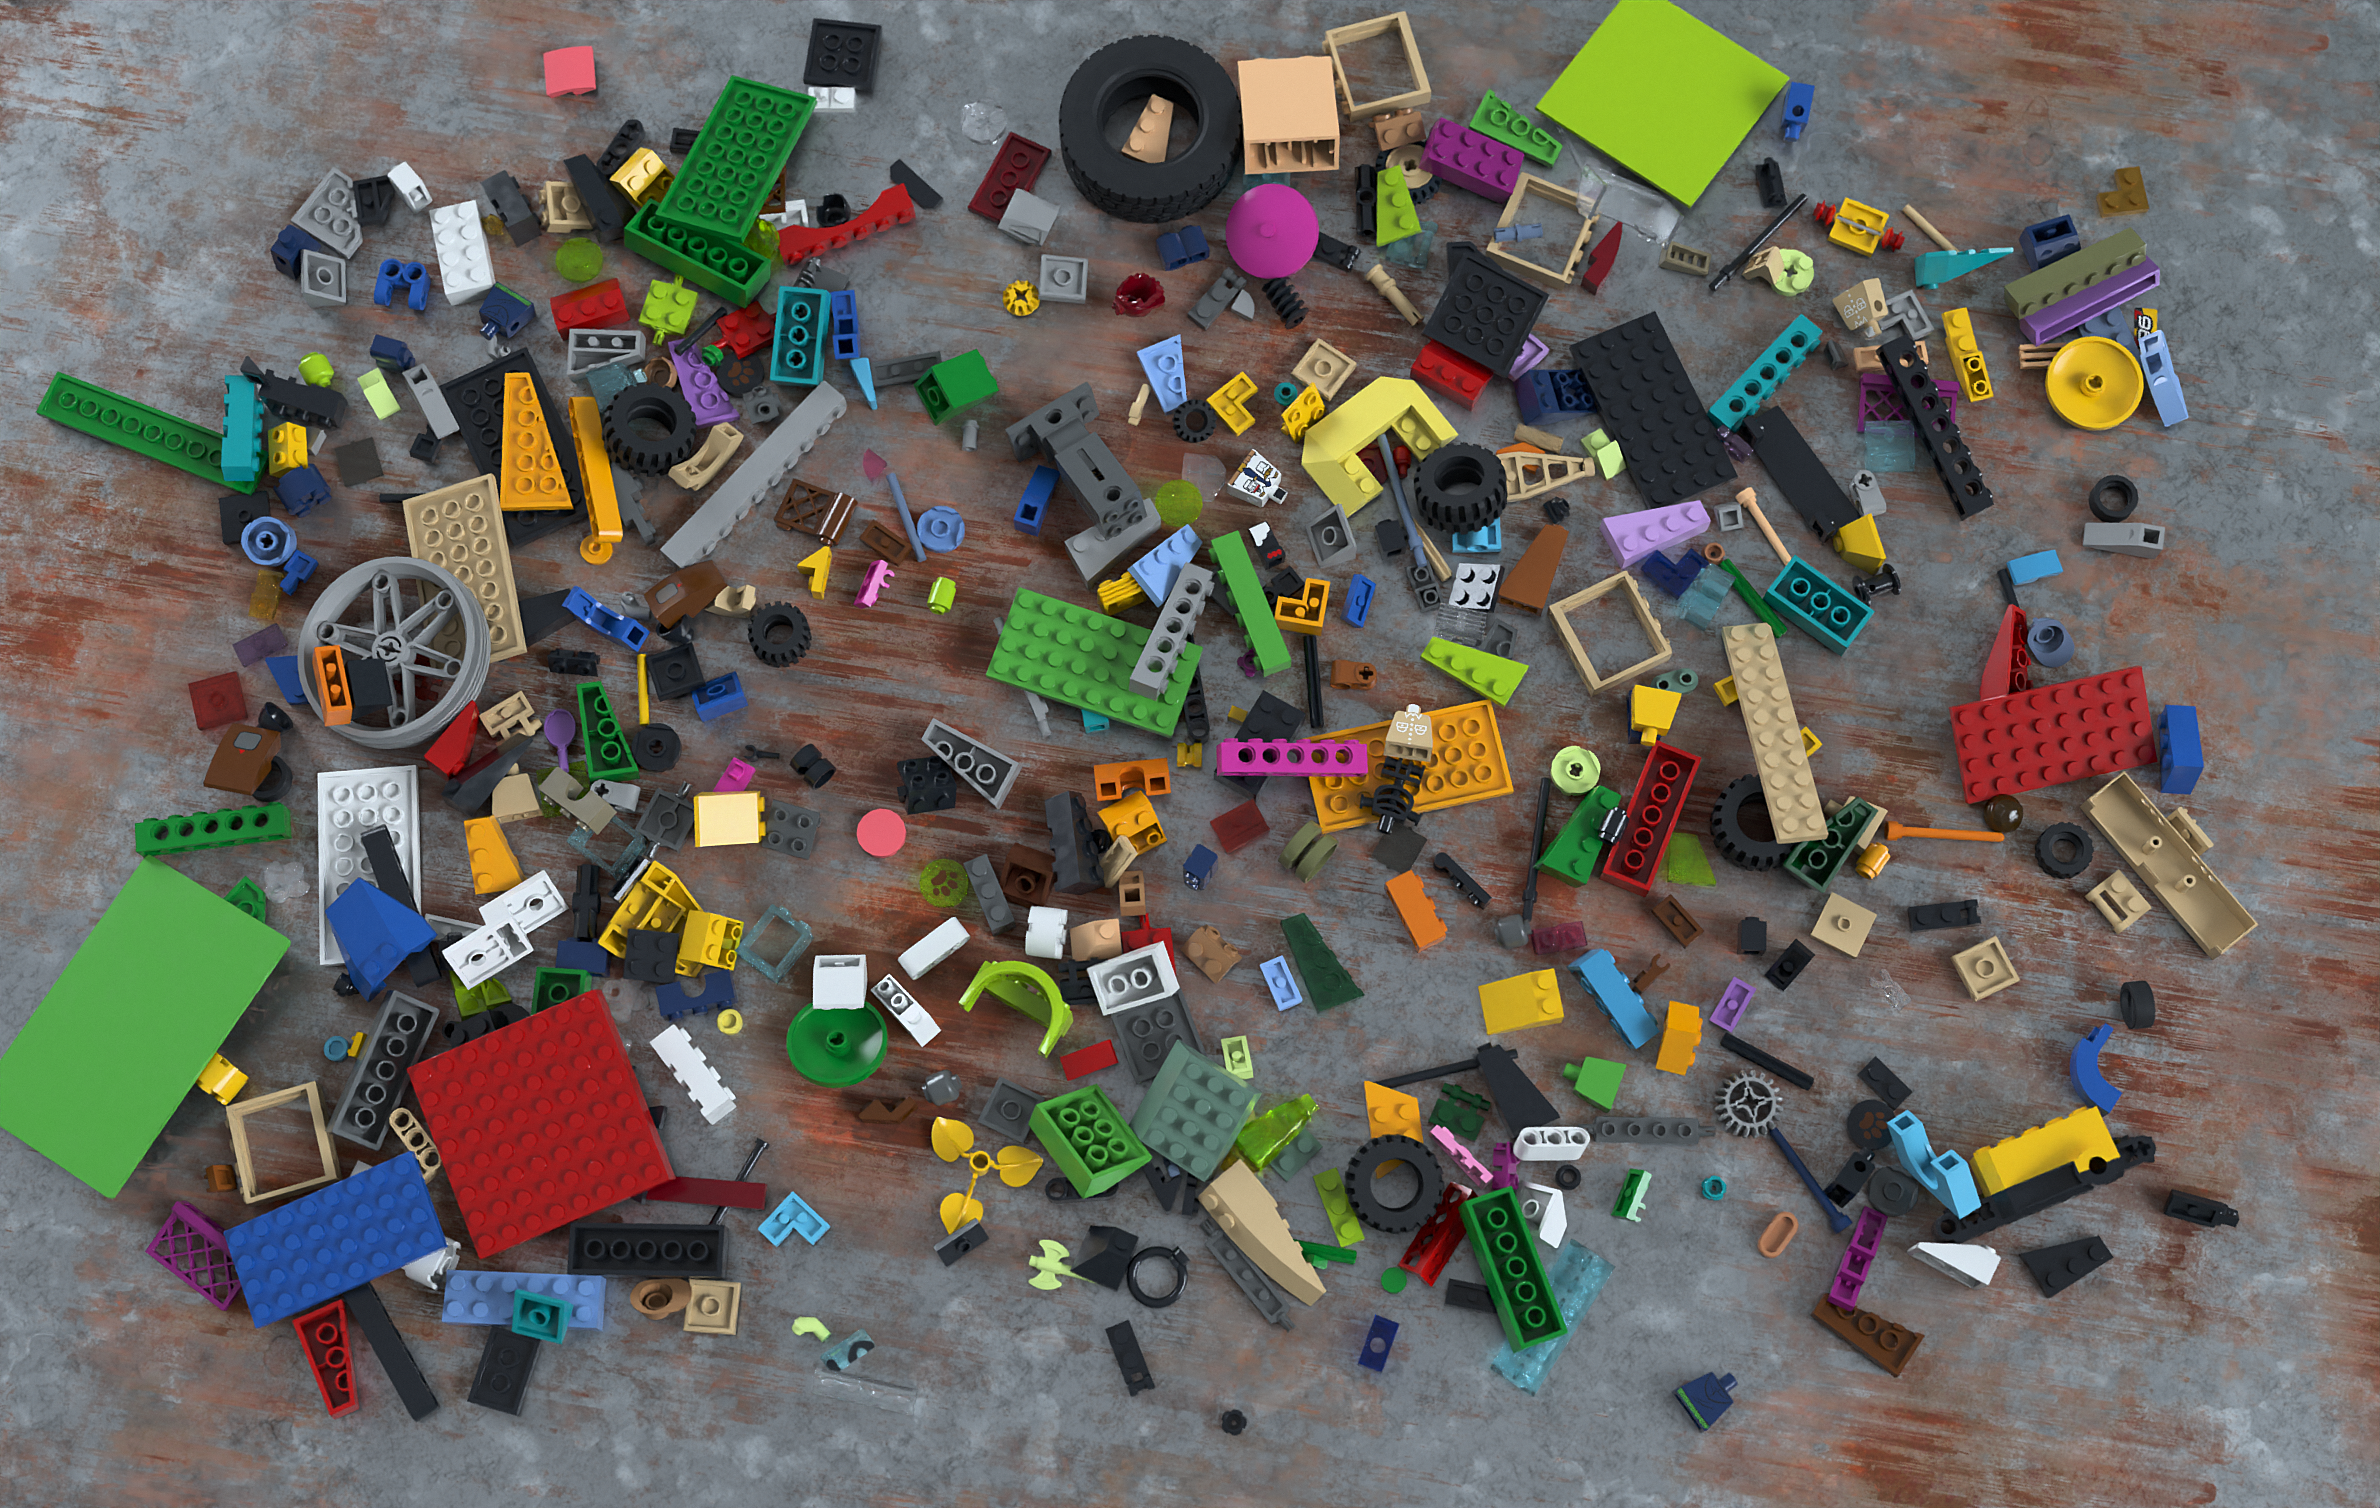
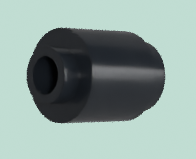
M1613 807V810L1607 809L1597 832L1599 834L1597 839L1607 845L1616 846L1617 842L1621 841L1630 821L1626 816L1627 812L1617 807Z

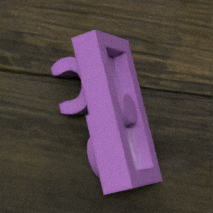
M1734 976L1709 1020L1732 1033L1756 988Z

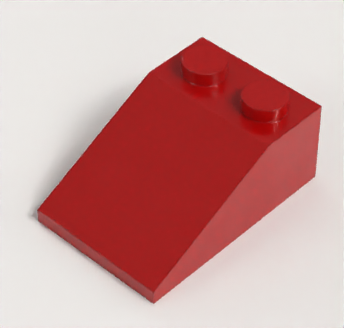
M473 700L468 703L423 756L429 769L446 782L469 767L480 721V713Z

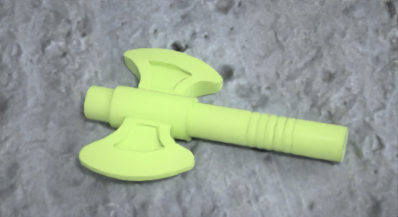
M1053 1240L1039 1241V1244L1044 1249L1045 1257L1031 1255L1029 1265L1041 1270L1038 1276L1029 1280L1031 1285L1044 1290L1061 1287L1062 1283L1056 1279L1055 1274H1063L1095 1283L1070 1272L1072 1266L1059 1261L1062 1257L1070 1256L1069 1251L1063 1245Z

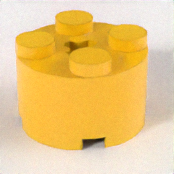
M216 1052L195 1083L208 1094L215 1096L214 1098L223 1105L227 1106L246 1084L249 1077Z

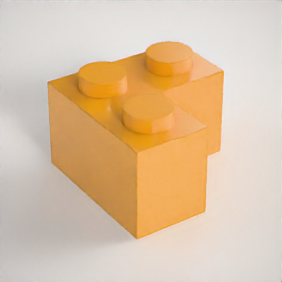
M1306 578L1302 600L1278 596L1274 616L1278 628L1321 636L1330 581Z
M1669 1001L1663 1023V1034L1656 1055L1655 1069L1685 1076L1688 1066H1693L1696 1053L1692 1051L1694 1046H1699L1702 1035L1700 1030L1703 1018L1699 1017V1007Z

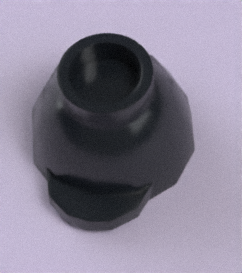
M686 614L669 629L660 622L656 627L659 637L669 642H678L681 645L688 643L694 634Z
M272 702L264 704L258 717L259 724L256 727L279 731L280 736L293 728V722L290 717Z

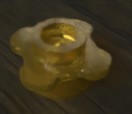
M489 214L486 219L480 218V221L484 224V230L490 235L504 234L502 229L505 225L497 216Z

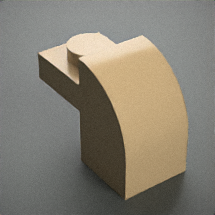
M745 585L736 589L727 586L705 606L704 610L726 617L749 618L750 611L756 601V596H754L756 587Z

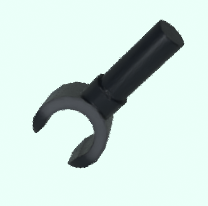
M753 745L745 746L746 750L754 751L752 756H744L752 763L758 761L759 758L779 759L780 753L759 751Z

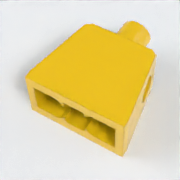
M1640 685L1634 686L1631 694V722L1633 730L1642 732L1641 744L1655 746L1657 735H1667L1682 693Z

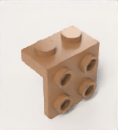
M1405 107L1394 110L1395 115L1392 116L1385 113L1372 116L1373 121L1367 122L1368 127L1375 128L1380 151L1427 139L1420 111H1413L1412 108Z

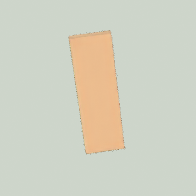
M1925 340L1914 341L1920 360H1923L1927 365L1929 361ZM1882 345L1854 348L1853 355L1857 373L1884 370L1875 352ZM1900 358L1901 365L1908 367V362L1904 358Z

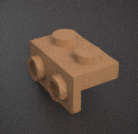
M1207 924L1199 927L1180 949L1214 983L1220 982L1232 966L1242 959L1236 947L1226 943L1220 937L1219 931Z

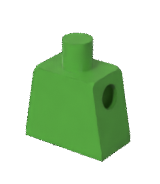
M1585 1057L1581 1067L1567 1062L1562 1077L1575 1081L1572 1094L1608 1114L1626 1065Z

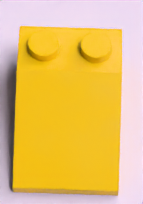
M1554 968L1529 972L1478 986L1487 1036L1561 1023L1564 1019Z

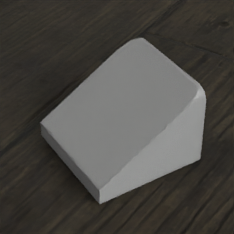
M304 426L306 428L307 453L316 456L327 435L319 428Z
M1738 502L1713 506L1719 532L1743 528L1741 506Z

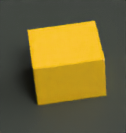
M1232 705L1227 720L1242 726L1248 716V711Z

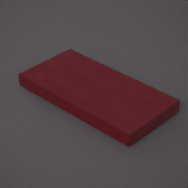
M1010 131L969 203L968 211L996 224H1000L1016 188L1030 193L1052 154L1051 149Z

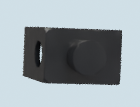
M1862 1147L1859 1153L1854 1151L1843 1162L1823 1191L1828 1198L1841 1208L1858 1194L1875 1169V1165L1871 1163L1875 1157L1872 1150Z

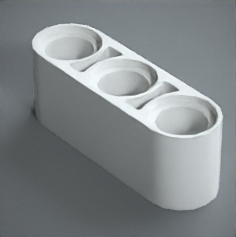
M952 917L904 952L898 958V962L911 979L916 980L963 946L971 936L958 919Z
M1527 1127L1518 1136L1513 1146V1152L1519 1159L1525 1161L1577 1160L1586 1149L1590 1136L1585 1129L1580 1127Z

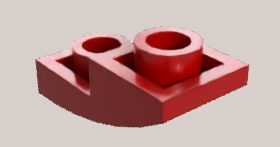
M1110 1039L1059 1057L1068 1081L1119 1063Z

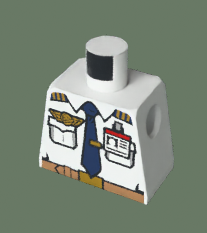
M1254 449L1251 450L1227 484V493L1259 507H1263L1269 498L1281 504L1288 492L1278 487L1281 482V473Z

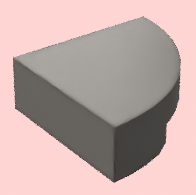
M1241 290L1231 307V312L1252 322L1255 308L1254 302L1245 290Z

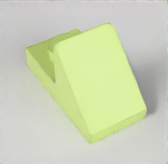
M379 368L357 378L379 420L401 410Z
M1601 428L1580 440L1581 446L1588 456L1593 458L1595 466L1606 481L1627 468L1617 441L1615 440L1611 443Z
M1246 1035L1221 1039L1225 1069L1240 1079L1254 1078Z

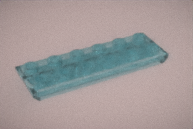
M1572 1238L1547 1276L1569 1333L1513 1354L1507 1339L1491 1364L1490 1369L1534 1397L1615 1266Z

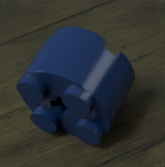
M312 463L308 464L310 468L303 469L302 466H299L289 471L278 480L280 483L279 487L275 485L273 487L274 492L290 515H297L299 518L310 514V508L316 504L324 505L332 499L330 495L331 488L316 465Z

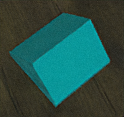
M516 1289L512 1332L562 1344L574 1305L564 1300Z

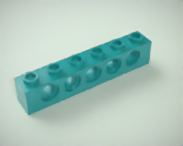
M1800 314L1708 410L1707 415L1712 425L1725 437L1732 431L1736 433L1742 424V420L1747 415L1753 416L1760 407L1758 404L1762 399L1767 401L1775 392L1774 387L1778 383L1782 385L1791 375L1789 371L1793 367L1797 369L1806 359L1805 354L1808 351L1813 353L1821 344L1819 339L1823 331L1803 314ZM1791 342H1798L1801 347H1795ZM1776 358H1782L1786 363H1779ZM1761 374H1767L1771 379H1763ZM1745 390L1753 391L1755 396L1746 394ZM1730 406H1736L1740 412H1733Z

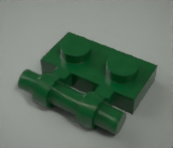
M1444 1083L1441 1092L1450 1095L1448 1102L1437 1099L1428 1123L1434 1126L1438 1125L1441 1128L1446 1127L1451 1133L1475 1143L1485 1119L1476 1114L1477 1109L1480 1108L1488 1112L1491 1102L1482 1099V1095L1477 1093L1473 1095L1461 1090V1086L1456 1084L1452 1086ZM1459 1099L1471 1104L1469 1111L1456 1106V1100Z

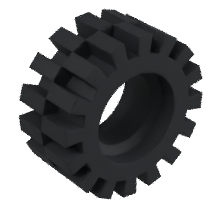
M1192 399L1180 404L1177 410L1174 411V418H1172L1174 426L1172 427L1177 432L1176 435L1181 437L1183 441L1197 443L1208 439L1214 433L1213 430L1217 426L1215 424L1217 416L1214 415L1215 411L1210 407L1209 403H1205L1200 399ZM1197 412L1202 416L1203 425L1199 430L1194 431L1187 427L1186 417L1189 413Z

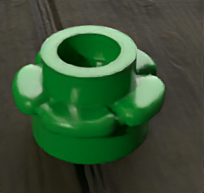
M710 344L708 347L702 348L701 358L706 365L716 367L721 364L723 354L718 347Z

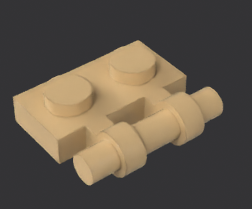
M522 691L479 715L492 738L500 733L504 737L496 743L497 747L517 733L531 737L536 734V730L543 727L539 718L532 722L528 721L527 717L535 712ZM521 722L523 727L510 734L508 729Z

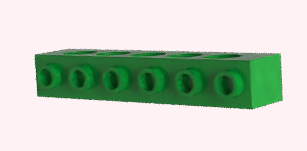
M270 802L265 807L247 805L243 806L241 810L234 811L229 808L217 810V813L210 814L207 812H195L192 814L193 816L187 817L170 815L168 819L164 820L146 818L143 822L135 823L136 852L144 858L147 855L154 857L292 839L290 810L280 802ZM262 818H267V823L262 827H258L259 821ZM243 821L241 828L234 830L235 823ZM214 824H218L217 830L213 833H209L210 827ZM193 827L192 833L189 836L185 837V831L188 828ZM168 830L167 837L160 840L161 833Z

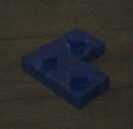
M1692 548L1676 565L1660 551L1656 550L1642 565L1640 570L1678 600L1710 563Z

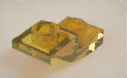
M258 569L255 593L251 594L249 617L274 620L282 593L280 583L284 579L285 573Z

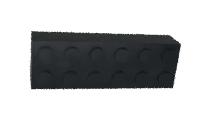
M570 1222L567 1274L602 1276L604 1278L726 1280L729 1228L725 1225Z

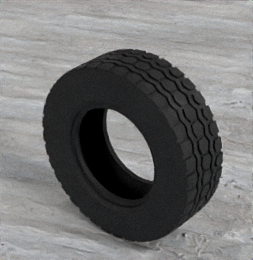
M1144 35L1132 36L1131 39H1128V37L1120 39L1115 44L1112 42L1104 46L1102 50L1099 49L1090 55V59L1087 58L1079 66V70L1076 69L1062 96L1059 110V134L1062 157L1070 178L1082 195H1086V199L1094 206L1098 205L1100 210L1107 214L1110 212L1112 216L1122 220L1126 218L1127 221L1135 223L1142 221L1143 224H1154L1157 221L1158 223H1166L1171 219L1176 221L1184 218L1185 215L1190 216L1198 212L1199 208L1203 209L1211 203V199L1214 200L1222 192V188L1226 187L1233 176L1239 161L1242 111L1236 88L1228 73H1226L1219 62L1215 61V58L1207 52L1204 53L1203 49L1193 44L1191 46L1189 42L1181 39L1175 40V37L1164 35L1163 37H1159V35L1144 37ZM1154 94L1180 104L1191 114L1196 122L1198 131L1186 150L1172 159L1158 163H1142L1128 159L1118 153L1109 144L1104 135V128L1110 116L1116 109L1130 100Z

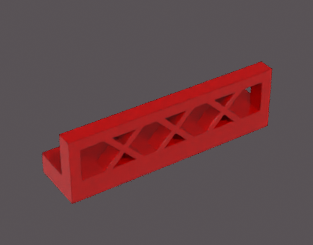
M1453 1182L1449 1183L1442 1194L1443 1200L1441 1204H1438L1436 1214L1430 1217L1427 1223L1421 1227L1397 1265L1401 1270L1416 1275L1424 1285L1429 1287L1433 1286L1467 1232L1457 1207L1465 1201L1479 1197L1473 1189ZM1455 1191L1461 1193L1456 1201L1450 1203V1198ZM1447 1213L1445 1220L1437 1224L1436 1220L1438 1217ZM1433 1234L1434 1237L1431 1242L1423 1245L1426 1236ZM1420 1255V1259L1415 1267L1409 1265L1413 1257Z

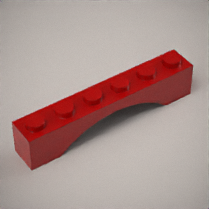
M902 183L881 191L876 201L868 210L845 224L828 228H809L794 224L772 232L784 265H796L808 257L820 256L829 249L841 248L850 241L862 240L869 234L877 231H886L890 226L898 223H907L916 215L906 187Z

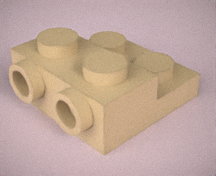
M546 181L543 190L539 191V204H544V211L541 212V224L546 225V231L570 233L571 229H592L572 182Z

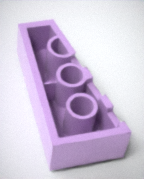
M1698 500L1603 518L1599 529L1620 568L1623 569L1707 531L1711 520L1702 503Z

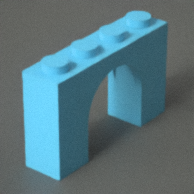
M1909 1110L1887 1122L1901 1165L1959 1219L1981 1206L1968 1164L1953 1149L1937 1158L1930 1146L1923 1123Z

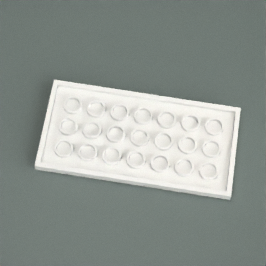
M417 765L318 773L320 966L322 967L345 965L325 910L358 877L380 889L360 835L362 832L382 824L387 826L419 914L421 915L419 776Z

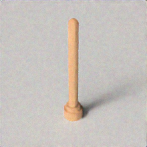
M1752 487L1743 490L1736 495V500L1740 506L1743 505L1744 508L1749 509L1786 566L1792 558L1756 504V493Z

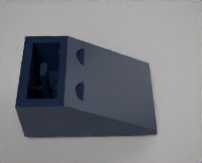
M2069 214L2025 227L2018 239L2032 272L2081 250L2079 236Z
M1528 370L1513 382L1525 426L1548 425L1597 413L1594 399L1580 370Z

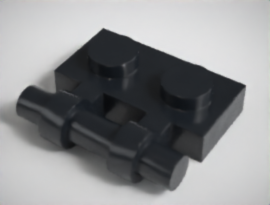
M1091 957L1090 960L1086 961L1070 959L1068 962L1058 963L1059 973L1069 972L1068 979H1060L1062 1001L1068 1005L1099 1003L1090 977L1077 978L1076 971H1087L1088 967L1107 961L1108 958L1098 959V957Z

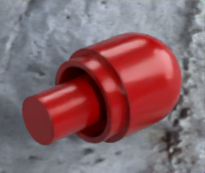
M1399 445L1393 450L1392 456L1399 478H1406L1408 476L1407 469L1412 464L1411 451L1407 446Z

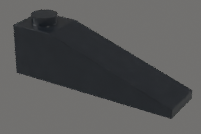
M517 733L458 773L446 783L445 789L440 794L444 802L449 807L472 817L533 742V739L522 733Z

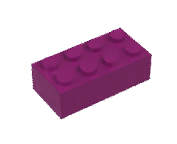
M1440 117L1430 129L1418 168L1503 204L1513 194L1525 154Z

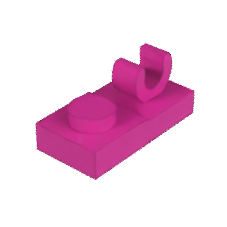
M883 560L871 562L853 603L854 606L863 609L874 605L878 598V588H889L890 585L884 582L883 577L886 575L891 578L895 574L891 570H885L888 563Z
M733 757L713 792L744 791L756 769Z

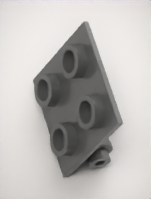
M813 257L812 260L807 259L793 287L827 290L831 294V292L843 291L850 277L820 265L821 260ZM831 301V304H830V313H829V316L831 315V313H832V311H833V310H832V301Z
M773 799L762 846L809 860L816 829L820 827L822 818H819L820 813Z

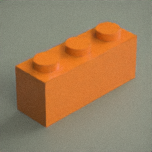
M340 645L314 647L312 664L325 726L350 724L353 709Z
M1411 869L1385 882L1384 890L1414 947L1420 953L1444 941L1446 937L1445 932L1448 930L1443 919H1438L1435 915L1434 910H1436V907L1431 897L1425 896L1422 890L1424 884L1418 874L1414 875Z

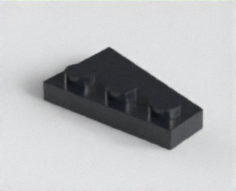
M2099 1235L2019 1254L2048 1299L2114 1258Z

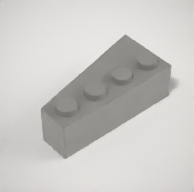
M1150 498L1143 501L1147 517L1140 523L1125 529L1120 535L1106 541L1096 526H1093L1064 541L1065 551L1088 591L1100 578H1104L1115 565L1127 558L1130 552L1142 545L1161 528V517Z
M934 718L921 739L998 810L1001 808L1022 769L1018 762Z

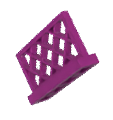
M1864 373L1859 379L1860 397L1857 432L1919 438L1917 432L1909 425L1911 421H1906L1898 412L1903 405L1901 404L1895 409L1887 399L1891 394H1897L1887 375ZM1911 379V385L1919 389L1918 382ZM1931 379L1938 387L1939 397L1950 399L1949 417L1952 423L1955 424L1956 400L1960 382ZM1866 391L1875 392L1881 400L1871 406L1865 399ZM1882 402L1892 411L1884 419L1874 410ZM1869 412L1879 421L1874 427H1863L1864 417ZM1893 414L1903 424L1897 430L1891 429L1885 423Z
M177 1201L171 1209L173 1210L172 1214L145 1252L222 1311H226L242 1289L239 1279L232 1280L231 1265H234V1262H230L232 1257L223 1233L227 1230L189 1201ZM177 1218L184 1222L185 1234L174 1235L173 1224ZM199 1234L204 1238V1249L193 1250L192 1235ZM186 1237L188 1252L176 1254L174 1239ZM169 1240L170 1255L162 1256L155 1249L161 1241ZM219 1249L223 1252V1264L213 1265L211 1250ZM205 1252L207 1267L195 1268L194 1253ZM188 1255L190 1270L182 1271L178 1268V1256ZM225 1266L227 1281L215 1283L213 1268ZM208 1269L209 1285L201 1286L197 1282L196 1271ZM227 1284L228 1296L222 1302L217 1298L216 1286Z

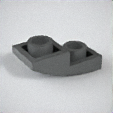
M1428 559L1426 560L1427 565L1424 567H1418L1417 563L1404 567L1421 612L1445 605Z

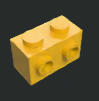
M286 422L268 430L270 475L281 478L299 466H302L303 469L308 468L305 427Z

